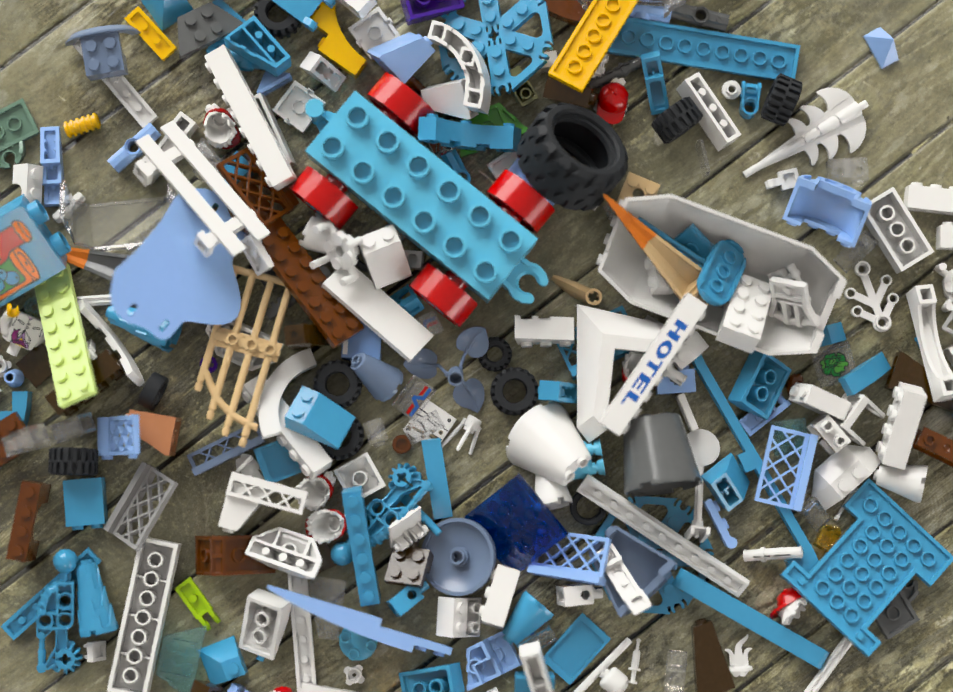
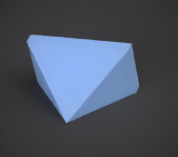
M881 27L863 36L881 69L899 60L894 39Z
M265 71L256 92L266 96L293 81L290 73L283 72L276 77Z

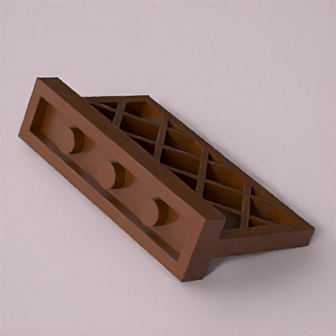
M247 146V148L218 163L216 168L248 208L256 213L261 223L267 226L283 215L294 211L300 202L288 186L278 191L268 186L264 178L267 176L264 170L261 171L256 163L258 160L256 154H252ZM244 155L249 164L239 163V158ZM224 166H235L234 174L227 172ZM238 168L248 170L247 177L237 175ZM251 171L256 172L260 176V181L250 178ZM237 180L246 182V188H239L236 184ZM250 183L259 185L258 193L249 190ZM262 188H269L272 192L271 196L262 194ZM248 195L258 197L257 205L249 202ZM261 199L269 200L270 208L260 206ZM274 202L279 203L284 210H274ZM260 211L269 213V218L266 221H263L260 217Z

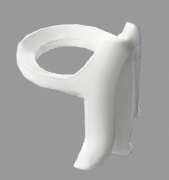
M241 454V457L236 459V473L241 472L244 475L254 476L263 480V476L259 472L261 470L259 463L252 455Z
M748 634L736 644L734 654L730 649H725L729 653V671L734 677L739 675L744 677L749 671L753 670V667L748 662V652L752 648H746L742 654V645L748 639Z

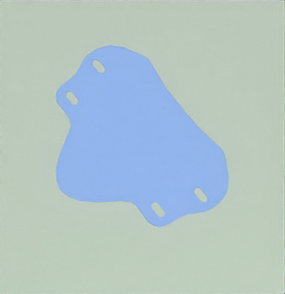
M206 188L196 189L211 207L214 203L219 205L216 213L224 223L232 219L227 206L215 192ZM179 194L172 201L162 220L139 248L116 268L110 291L111 304L121 319L127 323L145 328L155 337L162 340L170 338L180 324L185 321L210 325L230 323L237 318L241 307L239 286L232 264L234 257L220 243L214 247L212 255L205 258L194 245L197 233L203 230L207 234L210 230ZM242 230L236 233L240 241L245 238ZM132 304H136L137 309L132 315H128L127 310ZM164 320H168L169 325L164 331H160L159 326Z

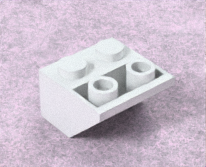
M438 597L436 636L450 638L480 637L481 617L478 614L482 598Z

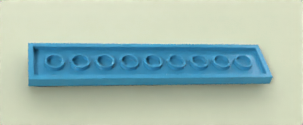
M628 17L607 53L633 58L639 57L641 59L640 54L659 51L661 62L774 81L780 73L795 79L800 45Z

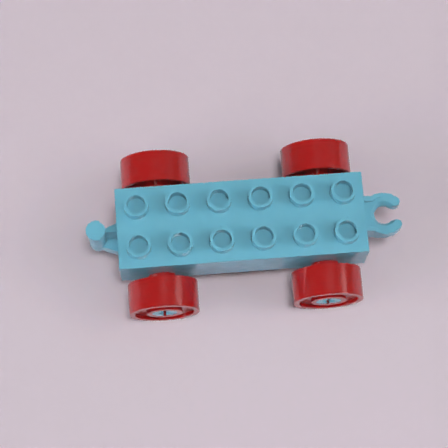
M385 72L366 95L373 105L356 91L352 93L337 113L326 111L323 102L319 99H311L306 103V114L311 122L317 126L320 133L305 152L308 158L324 170L327 175L324 177L313 168L307 166L289 189L315 213L320 214L326 220H330L338 230L342 229L358 209V206L344 194L347 190L390 225L394 224L397 231L447 270L443 274L427 263L409 285L420 298L443 317L460 328L478 304L464 291L467 287L487 304L501 287L505 288L509 295L517 302L532 304L534 296L520 289L519 279L523 275H532L541 287L547 286L548 278L546 272L539 265L529 262L525 257L538 240L532 233L537 234L555 212L553 206L526 181L506 169L486 191L490 198L488 199L412 136L418 137L419 117H426V114H435V112L406 84Z

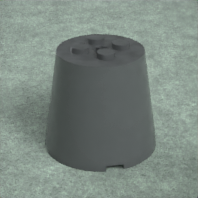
M669 412L654 415L643 414L639 418L630 420L628 424L631 426L623 435L625 496H629L630 493L631 497L674 493L675 488L683 487V490H687L702 484L680 414Z

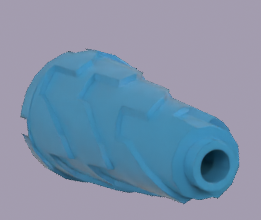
M109 306L105 313L111 324L125 329L132 335L168 353L174 349L169 346L171 343L177 344L182 331L183 323L180 324L170 338L162 340L143 327L125 322L117 315L113 306ZM130 307L127 310V314L132 315L136 308ZM164 320L159 326V330L164 331L169 325V321Z
M91 559L79 561L80 565L77 566L76 576L80 637H89L91 634H104L119 629L112 603L109 602L105 585L103 586L98 566Z

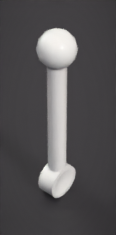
M857 487L850 492L843 505L858 490ZM842 506L833 518L836 522L844 511Z

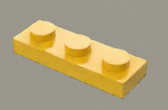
M139 6L124 18L130 26L141 32L138 35L163 62L177 50V47Z

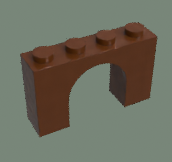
M38 481L21 482L6 559L21 562L36 560L40 541L34 540V525L40 506L43 503H48L51 484Z

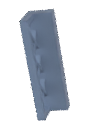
M259 426L257 430L258 436L251 440L247 439L245 448L240 446L235 448L228 447L230 438H241V436H238V434L242 433L243 428L227 437H223L188 454L187 457L192 466L191 470L194 476H198L265 443L266 440L262 439ZM214 446L224 447L221 455L217 457L210 455ZM198 454L205 455V462L197 466L193 457Z

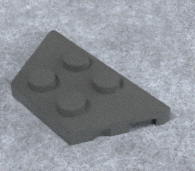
M212 2L177 17L179 58L183 59L224 39L225 36L242 25L243 22Z

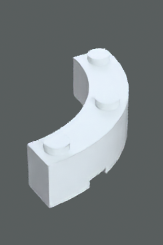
M432 20L427 38L435 45L449 49L455 55L464 71L466 82L463 105L471 111L488 114L491 102V82L483 57L476 47L458 31L442 22Z

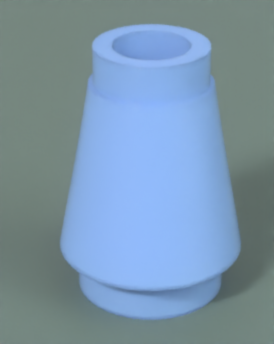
M11 369L4 374V380L8 386L17 388L23 384L24 374L19 369Z

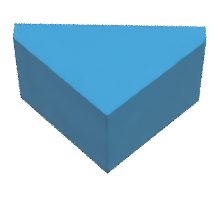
M841 322L825 326L823 330L825 336L820 347L846 340Z

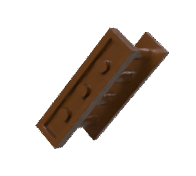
M923 427L922 431L917 429L912 448L953 468V440L926 427Z

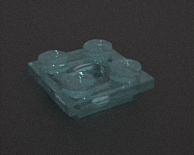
M805 418L770 422L774 426L807 433ZM774 431L773 438L777 444L786 439L783 432ZM795 436V440L792 442L795 448L803 444L804 437ZM788 441L779 446L784 455L793 451ZM775 448L774 456L780 455L778 450Z

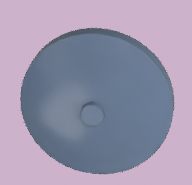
M451 518L438 523L437 526L442 530V533L436 536L430 530L421 548L431 550L434 555L430 573L426 574L427 580L435 589L447 595L464 596L475 593L490 580L491 574L495 569L496 549L490 534L477 522L465 518Z

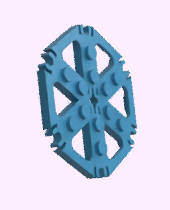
M479 0L482 22L457 15V10L448 13L449 15H442L441 17L446 19L444 24L458 31L466 39L472 40V44L479 51L483 59L488 57L492 96H495L494 91L498 96H501L500 90L502 88H506V92L510 94V85L512 86V91L515 92L547 63L546 60H549L550 57L544 54V51L547 49L553 50L550 44L554 45L548 6L545 0H519L503 16H501L499 0ZM536 13L540 15L543 30L540 37L535 38L516 32ZM494 31L497 35H499L496 37V44L494 40L490 38L493 36ZM439 46L442 69L446 75L454 72V75L450 78L452 81L464 79L465 74L457 58H450L447 48ZM507 51L530 57L532 62L519 75L511 76Z
M627 497L628 501H630L631 503H633L632 498H631V497ZM634 497L635 503L633 504L639 508L644 504L666 506L668 512L661 522L677 533L684 523L689 522L692 524L694 509L687 515L686 513L690 511L691 507L688 505L685 510H681V500L677 501L676 506H674V502L678 498ZM609 513L594 536L605 537L604 532L611 526L616 517ZM625 523L631 535L671 558L678 566L691 567ZM708 538L698 546L704 551L705 549H713ZM706 551V552L709 553L710 555H714L713 552H711V551ZM592 563V566H593L595 572H597V570H596L594 564ZM698 572L697 577L705 580L706 576ZM672 575L658 590L662 597V603L657 606L652 605V607L641 613L670 614L668 606L675 613L674 605L676 603H679L681 608L684 609L685 605L681 600L684 599L688 606L693 597L672 585L674 581ZM603 586L604 591H605V593H606V595H607V597H608V599H609V601H610L611 599H610V597H609V595H608V593H607L605 587Z

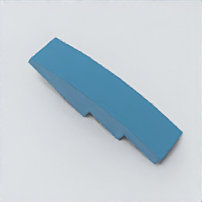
M441 439L421 440L427 480L433 484V489L429 493L434 520L453 517Z

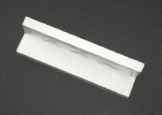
M232 472L226 495L302 515L309 492ZM234 480L242 482L246 490L239 494L231 492ZM256 486L261 487L265 494L258 499L253 498L249 491ZM265 489L272 490V491H270L269 493H266ZM275 491L279 492L284 499L277 504L272 503L268 496ZM266 497L269 502L264 501V500H261V499H263V498ZM293 497L302 498L299 510L291 508L287 500ZM285 502L288 507L282 506L280 504Z

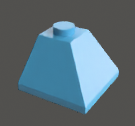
M141 0L162 31L176 23L177 17L193 10L187 0Z
M235 635L198 649L208 678L215 685L232 680L248 672Z

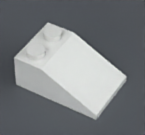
M257 588L248 595L238 648L274 660L290 616L292 603L279 595Z

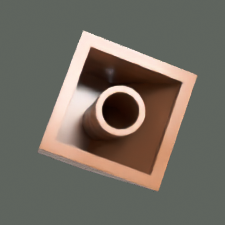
M130 410L129 413H126V415L139 414V430L142 440L166 456H175L182 418Z

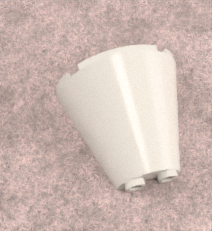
M548 402V405L544 406L539 404L531 408L516 422L508 436L510 442L509 446H506V455L513 465L563 486H566L574 479L576 469L585 467L592 459L567 410L556 402Z

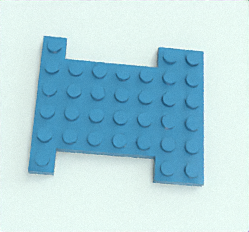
M870 478L842 506L856 521L812 570L807 573L797 562L792 561L780 574L790 586L866 657H869L881 644L867 628L910 579L916 575L930 587L953 562V556Z

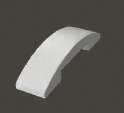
M612 543L605 572L626 606L635 616L652 607L643 590H640Z

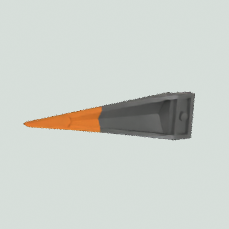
M71 247V252L66 254L68 263L111 282L116 268L130 256L127 254Z

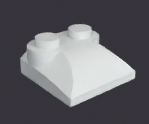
M368 452L334 470L343 488L362 486L364 498L386 486Z

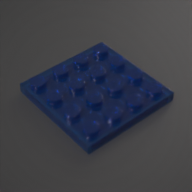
M520 473L464 517L465 519L477 522L490 534L495 545L496 557L503 566L522 571L569 534Z

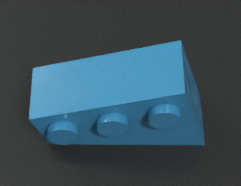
M252 16L224 37L225 46L276 77L292 66L291 56L255 16Z

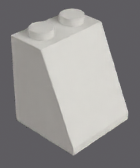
M394 224L361 236L363 243L359 247L376 290L412 276Z
M234 480L231 492L239 494L246 490L242 482ZM256 486L249 490L253 498L256 499L265 495L261 487ZM265 489L266 493H269L270 491H272V490ZM226 495L218 526L223 527L222 531L228 533L240 530L261 504Z

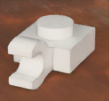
M797 167L777 172L778 178L767 180L765 186L766 189L780 186L781 191L793 189L799 177Z

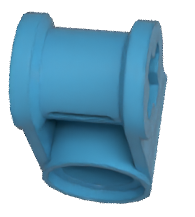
M742 81L740 86L739 114L744 119H751L759 109L762 84L759 82L757 84H750ZM750 105L753 108V112H747L744 106Z

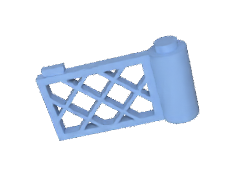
M139 414L97 417V450H99L98 456H101V460H113V456L128 455L129 459L137 458V454H140Z

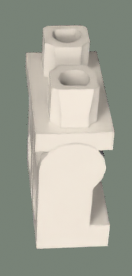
M829 414L819 415L805 427L810 434L818 435V440L822 437L818 443L828 455L834 452L837 454L851 442L849 437Z

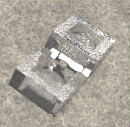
M668 650L664 682L665 692H684L687 651Z

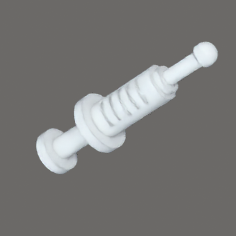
M640 638L636 639V650L633 651L631 667H628V670H632L631 680H628L630 684H637L635 681L636 672H641V669H639L641 654L639 650Z

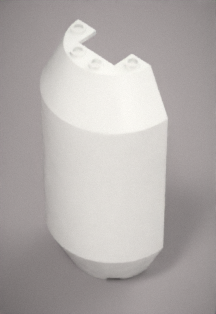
M673 194L620 199L619 205L638 219L640 216L672 238H675L693 223L713 245L726 239L735 241L743 249V255L747 261L743 274L769 283L767 275L784 267L789 274L787 266L794 263L796 269H799L801 272L800 277L802 281L808 283L809 296H811L810 304L815 314L820 316L821 323L819 326L807 325L803 328L797 327L795 324L785 325L780 319L768 316L772 303L771 297L761 338L755 351L769 356L818 353L825 336L823 330L836 299H840L847 280L814 247ZM613 215L610 226L613 227L611 234H606L603 244L606 245L603 254H599L596 265H599L598 272L630 304L669 318L680 300L674 293L672 295H651L650 288L647 285L648 274L644 267L647 256L632 235L629 234V231L618 216ZM726 303L724 306L709 304L705 309L707 314L701 322L698 320L694 327L717 336ZM779 303L778 310L782 312V306ZM791 306V314L795 317L794 307ZM802 308L803 316H804L805 318H807V316H806V314H805V312H804V310H803V308Z

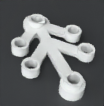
M860 261L855 264L854 272L857 276L861 277L867 296L856 292L854 288L846 289L844 296L846 299H854L872 307L874 314L866 312L861 306L857 305L851 309L853 317L866 319L872 322L873 328L876 331L886 332L892 325V320L889 316L894 305L899 301V296L896 293L888 294L886 297L887 304L882 312L880 303L888 286L892 283V277L890 275L882 276L879 280L880 286L875 294L868 275L871 270L870 264L866 261ZM859 266L864 267L863 273L859 272ZM884 277L889 279L888 284L883 282ZM848 290L853 292L852 297L847 295ZM891 295L895 296V302L890 301ZM855 308H858L860 310L859 315H856L854 313ZM880 319L885 322L884 326L879 325Z

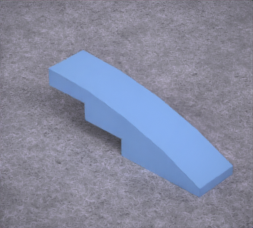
M40 127V164L43 166L45 207L63 206L65 204L60 127Z

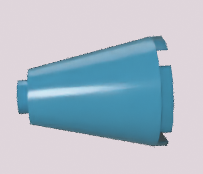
M525 590L521 594L502 631L505 634L502 638L510 645L513 642L517 645L549 621L554 614Z

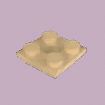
M629 172L616 203L619 204L620 199L624 200L626 197H633V191L635 190L642 191L643 196L657 195L660 184Z

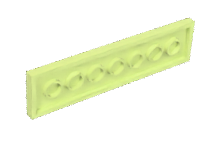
M68 263L66 264V269L34 287L58 403L61 408H66L98 394Z

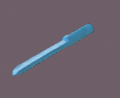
M407 494L401 502L407 506L412 498ZM416 503V505L411 510H415L416 508H418V504ZM421 509V523H425L436 536H439L442 530Z

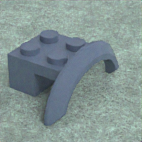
M130 25L99 26L72 34L65 42V45H75L80 40L86 76L90 81L128 75L126 57L122 52L119 33L135 35L141 34V32Z

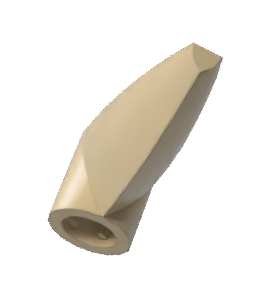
M553 275L551 278L562 290L589 307L597 306L602 300V294L598 289H591L581 283L557 275ZM595 293L598 301L590 302L588 295Z

